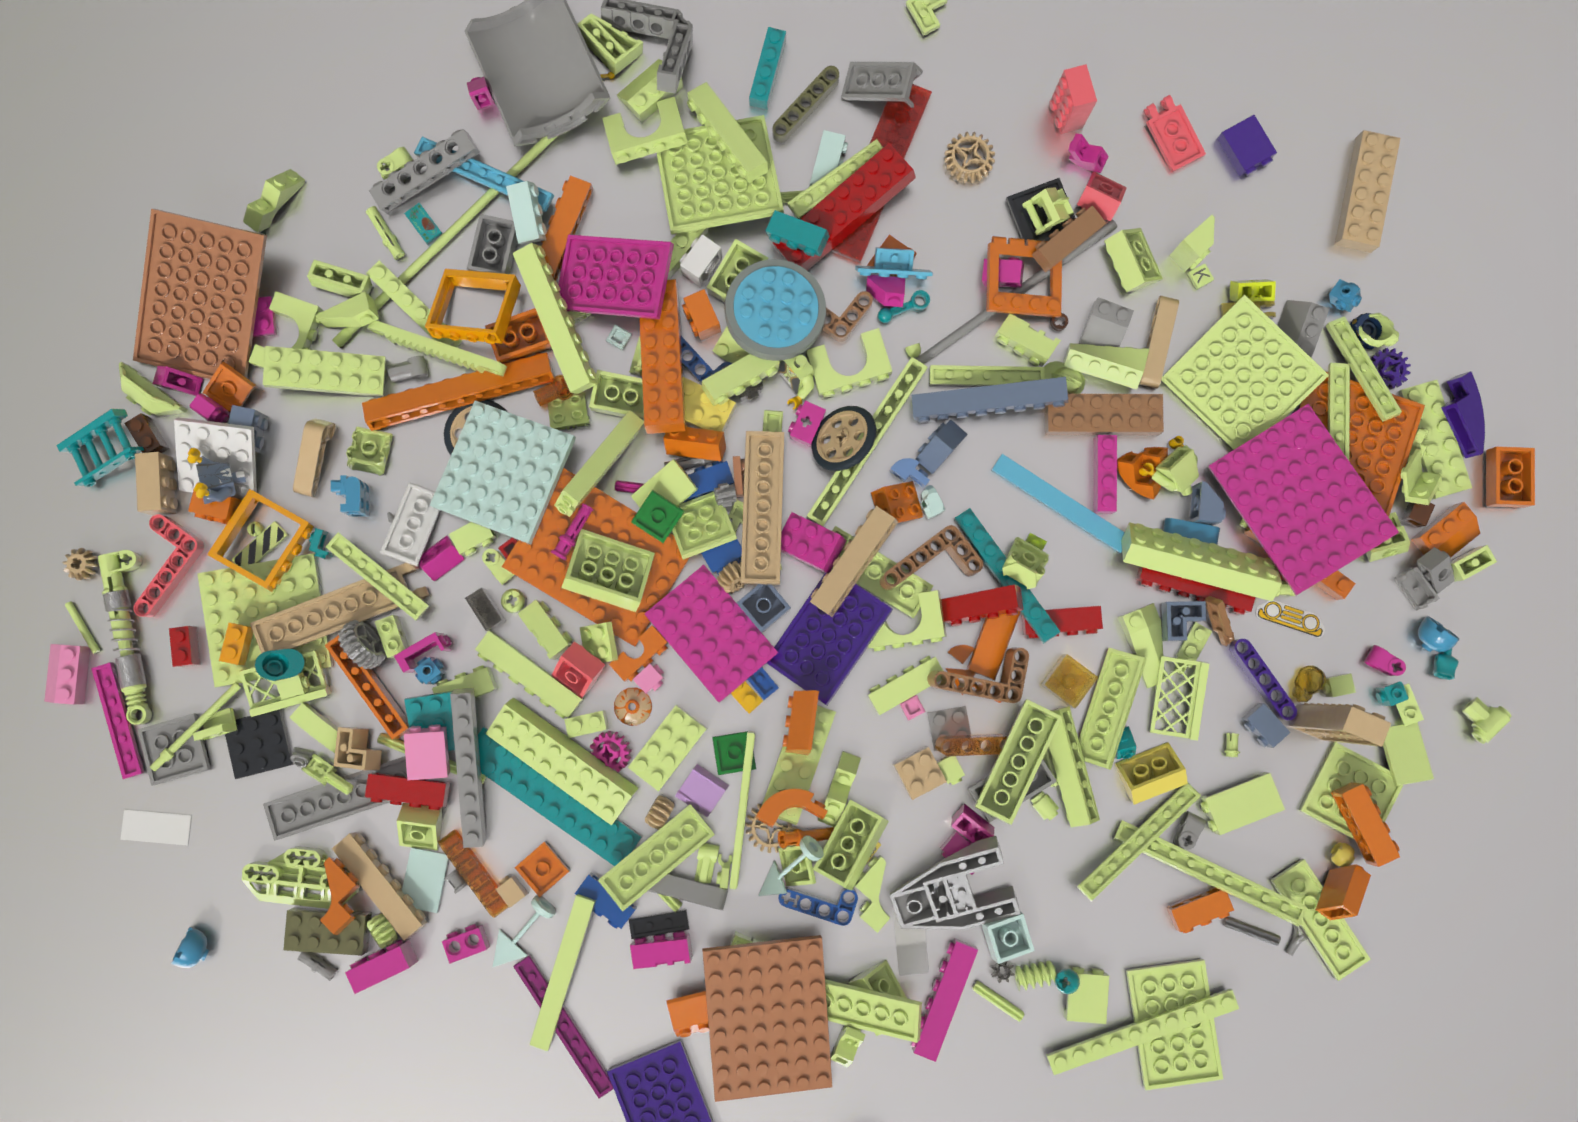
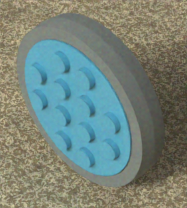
M763 260L742 270L731 283L724 304L725 320L731 336L746 352L765 360H787L804 353L818 339L825 324L826 301L817 280L803 267L786 260Z

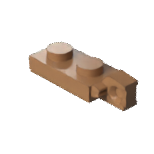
M1208 596L1204 601H1206V608L1213 631L1218 633L1221 644L1228 646L1235 639L1226 613V606L1222 600Z

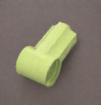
M704 843L699 847L695 881L711 883L714 864L717 862L720 846Z

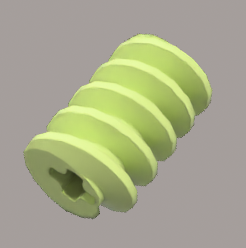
M1047 960L1045 965L1043 962H1039L1038 968L1035 963H1031L1030 969L1027 964L1023 965V969L1020 966L1015 967V980L1019 991L1020 985L1025 990H1028V984L1035 989L1037 982L1040 987H1043V981H1046L1047 985L1051 986V980L1055 982L1057 975L1055 966L1050 960Z

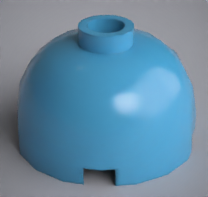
M1426 616L1418 628L1419 639L1423 642L1421 646L1429 652L1432 650L1446 652L1452 649L1460 639L1449 629L1447 630L1443 627L1441 623L1429 616Z
M189 927L185 933L186 936L182 939L171 964L182 968H191L197 965L200 960H205L209 949H206L207 938L203 932L193 927Z

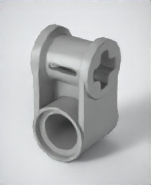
M1187 811L1183 815L1180 826L1174 836V844L1186 850L1194 848L1206 825V820ZM1183 837H1186L1185 840L1188 841L1187 844H1184V841L1182 840Z

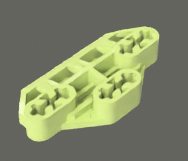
M294 847L269 862H253L245 865L242 870V881L259 901L329 909L331 905V892L324 862L329 856L321 849ZM293 853H295L296 856L304 855V857H310L314 855V857L317 858V861L315 862V859L310 858L296 859V857H293ZM252 868H253L254 871H262V872H269V871H272V870H273V873H276V876L274 877V874H269V873H268V874H265V873L255 874V872H252ZM251 882L267 885V888L257 891ZM280 884L281 887L294 888V891L281 890L279 894L278 886ZM359 888L343 903V905L359 892ZM305 889L321 891V894L308 893L307 897H305Z

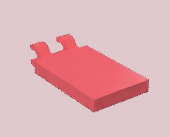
M1168 95L1160 101L1161 106L1165 110L1158 113L1155 104L1152 103L1144 109V112L1150 119L1146 124L1172 173L1205 156L1206 153L1181 104L1175 106L1171 95Z

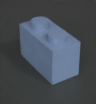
M1258 703L1242 717L1245 722L1244 726L1251 733L1254 732L1258 736L1257 740L1263 747L1274 748L1291 733L1265 703Z

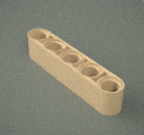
M1161 295L1158 298L1146 348H1149V353L1139 385L1159 388L1178 311L1179 300Z

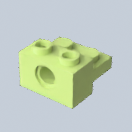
M1396 512L1390 513L1389 518L1399 533L1381 543L1378 547L1376 546L1368 551L1366 555L1369 562L1408 552L1410 540L1404 526H1401Z

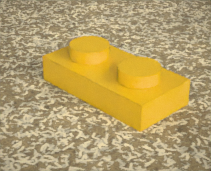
M746 681L730 693L749 714L763 702Z

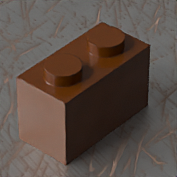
M140 413L124 423L137 445L144 448L142 453H163L169 449L151 417Z

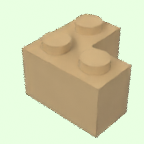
M338 727L333 766L359 770H380L382 750L367 749L369 729Z

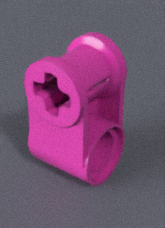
M1373 645L1364 661L1367 665L1389 676H1400L1406 670L1404 661L1377 645ZM1392 664H1395L1394 667L1397 668L1396 671H1393L1394 668L1392 667Z

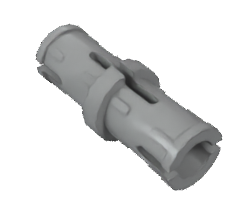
M301 952L297 959L312 968V972H318L329 981L337 973V969L325 963L323 958H318L310 952Z

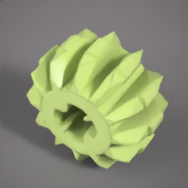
M382 913L377 916L375 915L367 922V928L380 948L388 947L397 940L395 930Z

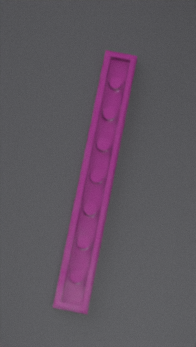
M530 954L513 967L541 1009L549 982ZM563 1005L555 1032L600 1099L613 1090L612 1083L607 1071Z

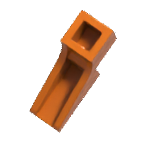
M329 857L324 862L331 892V905L320 921L332 934L339 935L356 918L352 914L354 910L347 903L344 905L343 903L360 885L357 883L358 878L352 872L347 873L343 869L345 865L340 859Z

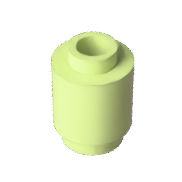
M1041 791L1030 800L1033 803L1032 806L1044 820L1048 818L1050 821L1058 815L1057 810L1059 807L1047 793L1045 794Z

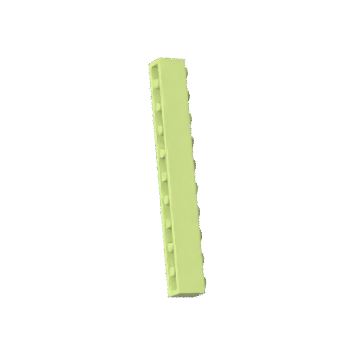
M911 357L873 415L876 425V438L870 452L857 465L847 470L835 472L809 511L806 519L824 527L928 368L926 365ZM861 433L857 440H861L864 433ZM853 448L850 449V451L848 452V454H847L846 456H849V455L852 454Z

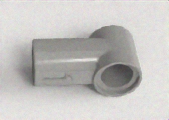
M414 356L408 358V361L387 365L390 380L396 382L409 378L420 379L427 377L428 371L424 356Z

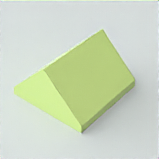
M790 845L785 850L781 847L778 848L782 869L784 870L803 853L800 846ZM805 857L784 876L786 886L816 883L810 859Z

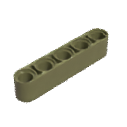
M830 65L824 68L776 120L772 128L773 139L776 142L783 143L787 141L837 87L840 74L837 67ZM833 75L835 79L829 80L826 76ZM820 88L823 92L816 93L814 90ZM803 102H809L811 105L808 107H804L801 104ZM795 115L798 119L793 121L789 117ZM778 129H784L786 132L784 134H778L776 131Z

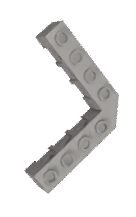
M604 0L601 6V19L610 23L613 28L668 39L667 50L663 53L662 65L659 64L657 70V90L676 94L693 42V25L691 22L683 18V14L679 9L631 0Z

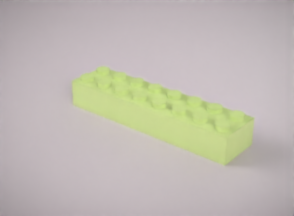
M1130 522L1121 540L1123 562L1269 601L1274 600L1282 584L1279 570L1270 558L1258 557L1252 553L1239 552L1236 549L1224 548L1215 543L1209 544L1196 538L1190 539L1177 533L1172 534L1158 528L1153 529L1139 523L1134 524Z
M515 698L504 704L486 732V735L611 826L638 790V787L609 766H605V763Z

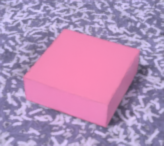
M917 694L900 703L908 721L926 712Z

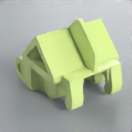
M1056 187L1046 188L1022 204L1023 208L1027 209L1036 228V235L1050 231L1053 226L1070 219L1074 214L1068 201L1069 197H1066L1063 189L1057 190ZM1035 204H1038L1040 208L1043 207L1048 217L1047 224L1044 226L1033 206Z

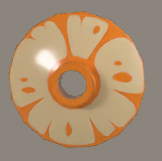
M627 688L621 691L614 702V712L617 718L629 726L644 723L652 711V702L649 695L639 688ZM630 703H634L636 705L635 710L629 709Z

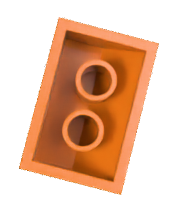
M1461 502L1450 507L1411 540L1423 555L1435 547L1441 552L1445 551L1451 558L1481 533L1477 516L1465 502Z
M794 691L793 696H789L787 708H791L790 716L786 715L785 727H788V735H784L782 744L783 747H786L785 752L802 755L810 754L819 691Z
M706 991L666 1000L673 1030L677 1037H688L691 1033H705L709 1031Z

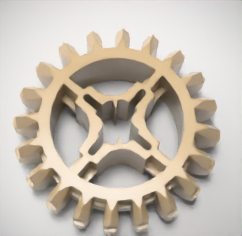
M965 132L964 137L958 134L957 139L952 138L951 143L947 145L948 150L944 153L946 156L944 162L948 164L946 169L952 170L951 176L957 174V181L961 177L964 178V183L968 179H970L971 183H974L975 177L978 181H981L982 176L987 177L988 171L992 170V164L995 163L993 158L995 152L991 151L993 145H987L988 139L982 140V134L979 135V138L976 137V132H973L972 136ZM965 145H972L970 148L962 147ZM977 149H980L983 153L984 160L978 155ZM973 152L971 160L969 159L966 163L968 155H971ZM955 155L962 161V166L957 163ZM971 166L977 168L974 170H968V168Z
M760 803L757 804L759 810L761 808ZM754 808L751 809V812L755 815L747 816L749 820H752V823H745V826L751 827V829L746 830V834H753L748 840H756L753 845L754 847L761 844L760 851L762 852L765 846L768 847V853H771V847L775 848L776 853L779 852L778 841L773 842L776 832L781 830L789 832L798 829V827L792 826L789 822H787L788 825H783L776 821L774 825L777 826V829H774L772 836H770V831L766 824L756 822L757 819L755 817L758 811ZM755 828L767 832V841L762 840L758 836Z

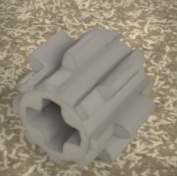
M718 484V488H714L715 500L718 506L729 507L733 506V502H737L733 484Z

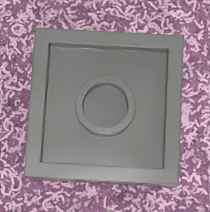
M966 706L927 712L934 751L973 744Z

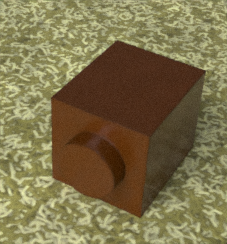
M1409 502L1401 520L1418 528L1426 526L1435 504L1423 505Z

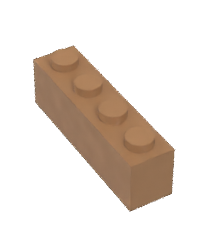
M1093 205L1087 210L1084 207L1075 214L1077 218L1074 221L1071 218L1062 225L1064 229L1061 231L1057 229L1050 234L1048 242L1043 240L1035 246L1037 251L1032 256L1045 273L1106 224Z

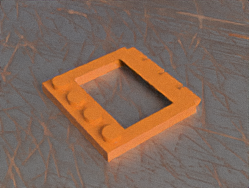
M992 236L987 251L986 312L1059 318L1061 316L1062 260L1050 269V296L998 292L999 254L1033 257L1032 254L1037 251L1035 246L1042 241L1027 239L1025 246L1024 239L1008 238L1007 244L1006 237Z

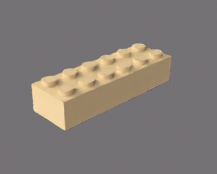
M1363 130L1355 138L1334 245L1369 253L1380 247L1401 138Z

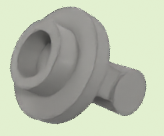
M294 747L290 759L295 766L304 767L312 759L314 751Z

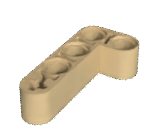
M317 418L306 422L298 456L293 492L310 497L315 496L319 485L326 442L334 436L335 423Z

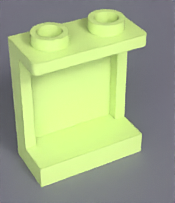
M1073 967L1072 970L1080 978V986L1073 994H1067L1064 1018L1067 1021L1106 1024L1109 975L1103 969L1093 968L1092 971H1084L1082 967Z

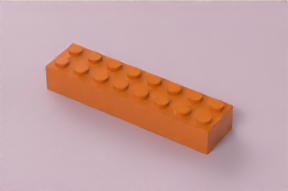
M676 279L667 280L660 319L639 318L644 426L647 434L686 431L679 296Z

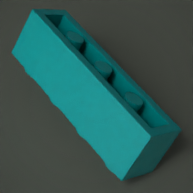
M772 27L767 29L749 96V105L752 107L768 110L786 44V31Z

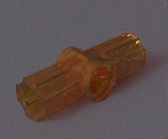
M557 375L550 384L533 391L539 406L558 398L560 400H567L574 394L569 391L563 375Z

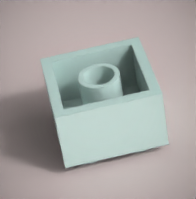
M1020 912V915L982 925L991 958L998 964L1035 951L1022 912Z

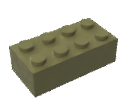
M291 908L287 910L283 950L362 956L369 949L370 932L367 928V922L371 920L372 912L354 911L352 914L356 918L339 935H334L320 921L329 909Z

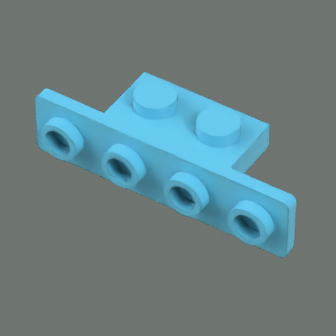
M876 247L874 266H855V270L863 276H871V273H879L878 276L890 277V274H897V277L900 278L916 275L918 279H927V276H933V272L930 270L913 269L914 250Z

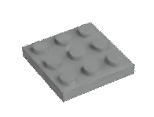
M196 713L137 729L151 786L210 770L204 741H194L193 735L174 753V757L169 762L166 761L157 771H153L150 768V765L160 757V753L165 748H169L198 719Z

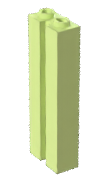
M628 411L563 489L554 504L560 513L570 517L635 439L644 421L632 411Z

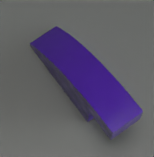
M1470 371L1457 375L1447 381L1455 399L1441 407L1465 459L1483 454L1485 442V420L1481 396L1474 376Z

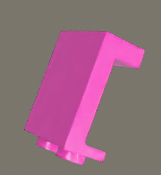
M434 632L394 655L403 673H414V669L417 667L414 661L415 658L436 646L441 651L450 652L452 650L450 646L452 641L447 634Z

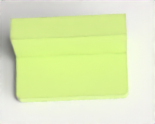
M233 708L216 712L203 724L204 730L193 733L194 741L209 740L236 731L237 726Z

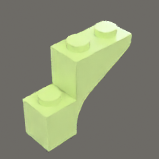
M289 169L265 180L261 198L247 205L243 222L257 233L269 228L277 211L304 185L305 179L292 169Z
M842 752L824 801L826 806L824 809L828 812L823 820L818 818V821L836 827L861 760L860 757Z
M881 855L878 857L874 856L867 864L869 868L865 872L862 871L855 884V887L871 900L869 903L866 901L860 907L859 911L861 912L859 916L877 933L890 919V916L883 910L879 902V894L886 861Z

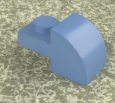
M901 459L889 470L901 481L905 482L910 477L923 488L930 481L927 478L929 475L922 469H915L920 463L915 459Z

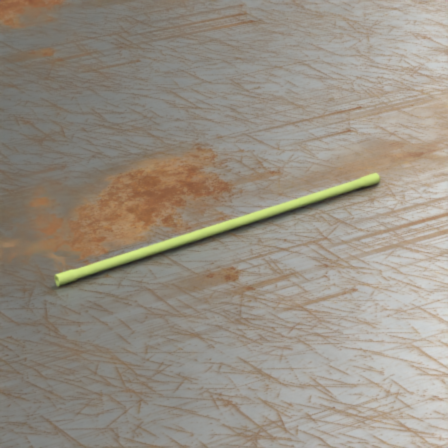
M547 136L541 138L506 173L516 177L558 136L548 139ZM490 188L419 256L398 279L405 285L500 192ZM384 291L375 299L377 311L390 299ZM346 327L332 341L341 348L360 327Z

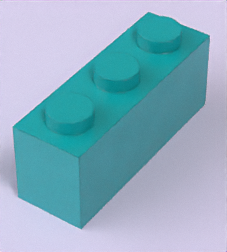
M774 210L765 230L771 241L778 244L783 242L793 250L799 248L804 250L805 254L812 257L814 255L821 257L830 237L827 229Z

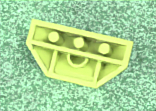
M124 362L119 363L121 390L127 394L126 399L135 405L139 403L142 406L141 410L150 416L154 414L160 417L186 413L188 411L187 408L152 384L151 381Z

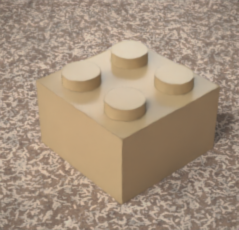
M928 746L893 763L912 800L947 782Z

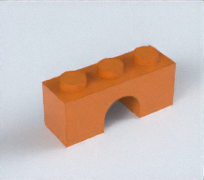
M653 625L638 637L644 646V652L639 658L633 659L623 651L618 655V660H614L609 664L624 682L627 680L633 681L639 674L638 670L642 667L646 668L653 662L652 658L656 654L660 656L668 649L666 646L668 644L667 640Z

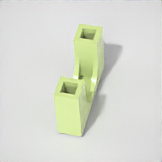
M675 97L657 101L661 123L653 134L646 137H634L628 134L621 113L602 118L611 154L616 165L688 144Z
M276 291L269 309L278 315L295 320L299 328L297 342L291 348L310 350L312 341H315L317 337L316 330L318 325L321 324L315 315L324 310L317 305ZM255 344L249 363L264 369L265 347Z
M879 328L860 334V340L866 356V365L859 373L852 376L841 375L832 368L825 345L806 350L808 362L814 368L813 379L819 397H831L835 395L834 392L840 390L847 392L856 385L864 387L876 379L878 381L889 379V376L892 374V368Z
M940 591L918 593L922 617L915 631L906 635H900L891 630L887 621H885L868 648H874V651L886 650L885 646L893 645L894 649L905 647L904 643L912 642L913 646L924 644L923 640L931 639V643L943 641L942 637H947Z

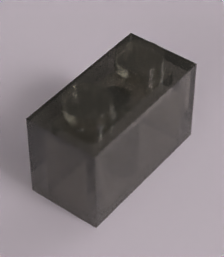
M480 588L465 598L485 631H491L506 621L486 589Z

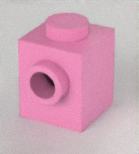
M649 664L633 680L648 694L652 689L656 691L663 685L662 680L664 677L662 674L664 672L657 664L654 666Z

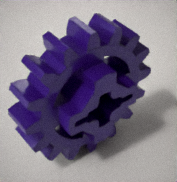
M1385 348L1370 357L1389 390L1394 389L1395 386L1397 388L1400 387L1402 383L1408 380L1405 376L1411 373L1407 370L1411 364L1405 363L1408 357L1402 358V351L1396 353V348H1393L1389 352V349ZM1393 366L1389 371L1384 372L1388 367Z

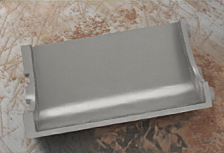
M525 0L503 13L486 18L471 19L467 25L465 34L515 146L538 143L537 139L546 136L548 139L559 136L588 120L587 115L593 111L597 113L610 99L609 93L566 0Z

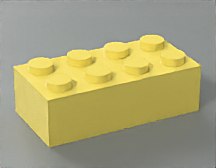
M683 377L685 423L694 428L724 432L737 407L736 402L729 399L722 405L717 404L713 406L701 388L702 385Z

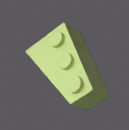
M1012 314L1007 316L995 335L998 342L1005 346L1008 344L1014 348L1013 351L1016 354L1029 358L1030 363L1035 366L1040 365L1041 367L1047 362L1061 341L1058 338H1055L1054 341L1044 336L1046 332L1041 329L1037 332L1030 327L1029 323Z

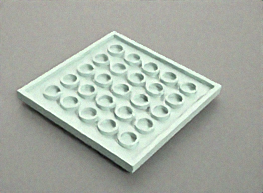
M474 401L429 506L531 545L576 437Z

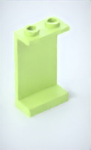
M1268 772L1260 773L1257 778L1209 797H1200L1202 800L1200 803L1201 808L1205 814L1207 813L1210 820L1208 821L1209 828L1218 835L1225 834L1285 810L1271 773Z

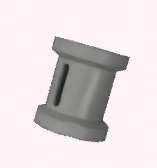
M458 868L444 878L455 889V894L469 884V881H465L461 876Z

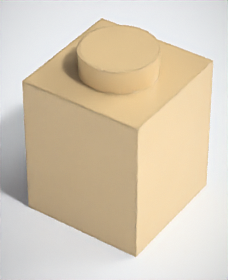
M508 875L498 882L500 886L496 888V891L509 908L528 894L515 875L511 878Z

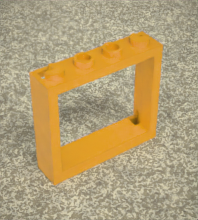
M445 269L425 327L430 335L436 339L449 338L455 341L468 340L470 342L480 341L488 344H502L521 284L514 274ZM455 286L506 291L493 330L442 325Z
M249 489L207 555L273 592L276 586L280 585L283 574L290 570L294 557L298 556L302 551V545L306 539L310 538V533L314 526ZM258 502L300 524L297 532L265 581L223 557Z

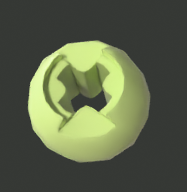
M509 589L503 593L501 605L504 610L516 613L524 607L525 597L520 590ZM511 596L517 598L514 606L509 603Z

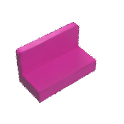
M447 535L423 552L419 565L433 581H436L462 562L464 557L458 553L452 540Z

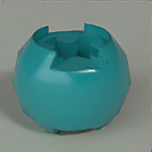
M1065 968L1057 973L1055 985L1063 994H1073L1080 986V978L1075 971ZM1065 978L1070 982V985H1067Z

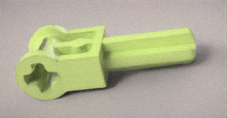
M315 754L312 755V759L307 766L301 769L324 786L329 783L346 795L353 791L354 786L335 773L337 769Z

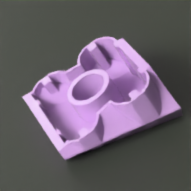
M696 764L675 797L687 805L691 804L695 810L708 817L729 785L708 772L704 767Z

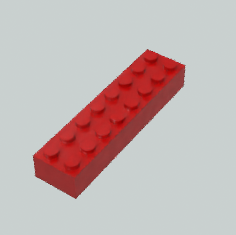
M888 143L800 219L827 229L830 237L821 257L814 255V257L809 256L803 252L804 250L799 248L793 250L783 242L779 244L773 242V245L786 261L793 262L808 271L916 178L914 169Z

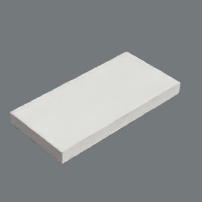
M410 482L408 483L380 554L418 567L440 510L429 506L435 494L434 491Z

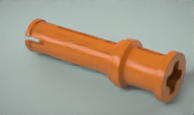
M834 827L806 831L794 829L789 832L781 830L778 833V844L781 848H786L790 845L798 847L800 846V840L804 836H811L816 841L829 840Z

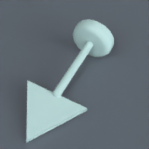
M804 836L799 844L803 853L781 873L776 861H774L758 896L786 894L787 891L782 878L805 857L812 861H819L824 855L821 845L813 837Z
M538 895L532 899L531 904L536 913L513 940L499 929L493 967L528 956L516 943L539 915L544 918H552L556 914V910L550 902L543 897L539 898Z

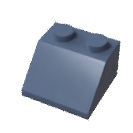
M1202 481L1192 486L1193 492L1191 495L1189 521L1211 526L1221 523L1226 516L1224 502L1207 482Z

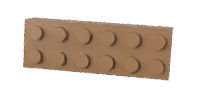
M1068 394L1069 403H1065V406L1053 407V405H1045L1044 408L1045 435L1158 436L1164 432L1163 394Z

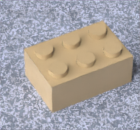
M160 452L135 454L137 511L152 516L156 514H176L178 501L175 498L177 482L174 479L176 462L173 460V457Z

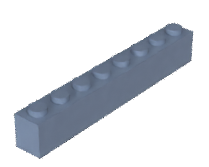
M1066 377L911 395L913 417L920 423L929 422L931 418L948 420L949 416L966 418L968 414L975 413L976 416L987 415V412L995 411V414H1003L1007 412L1006 410L1010 409L1020 412L1025 411L1027 407H1034L1037 410L1044 409L1045 405L1063 407L1065 403H1069Z

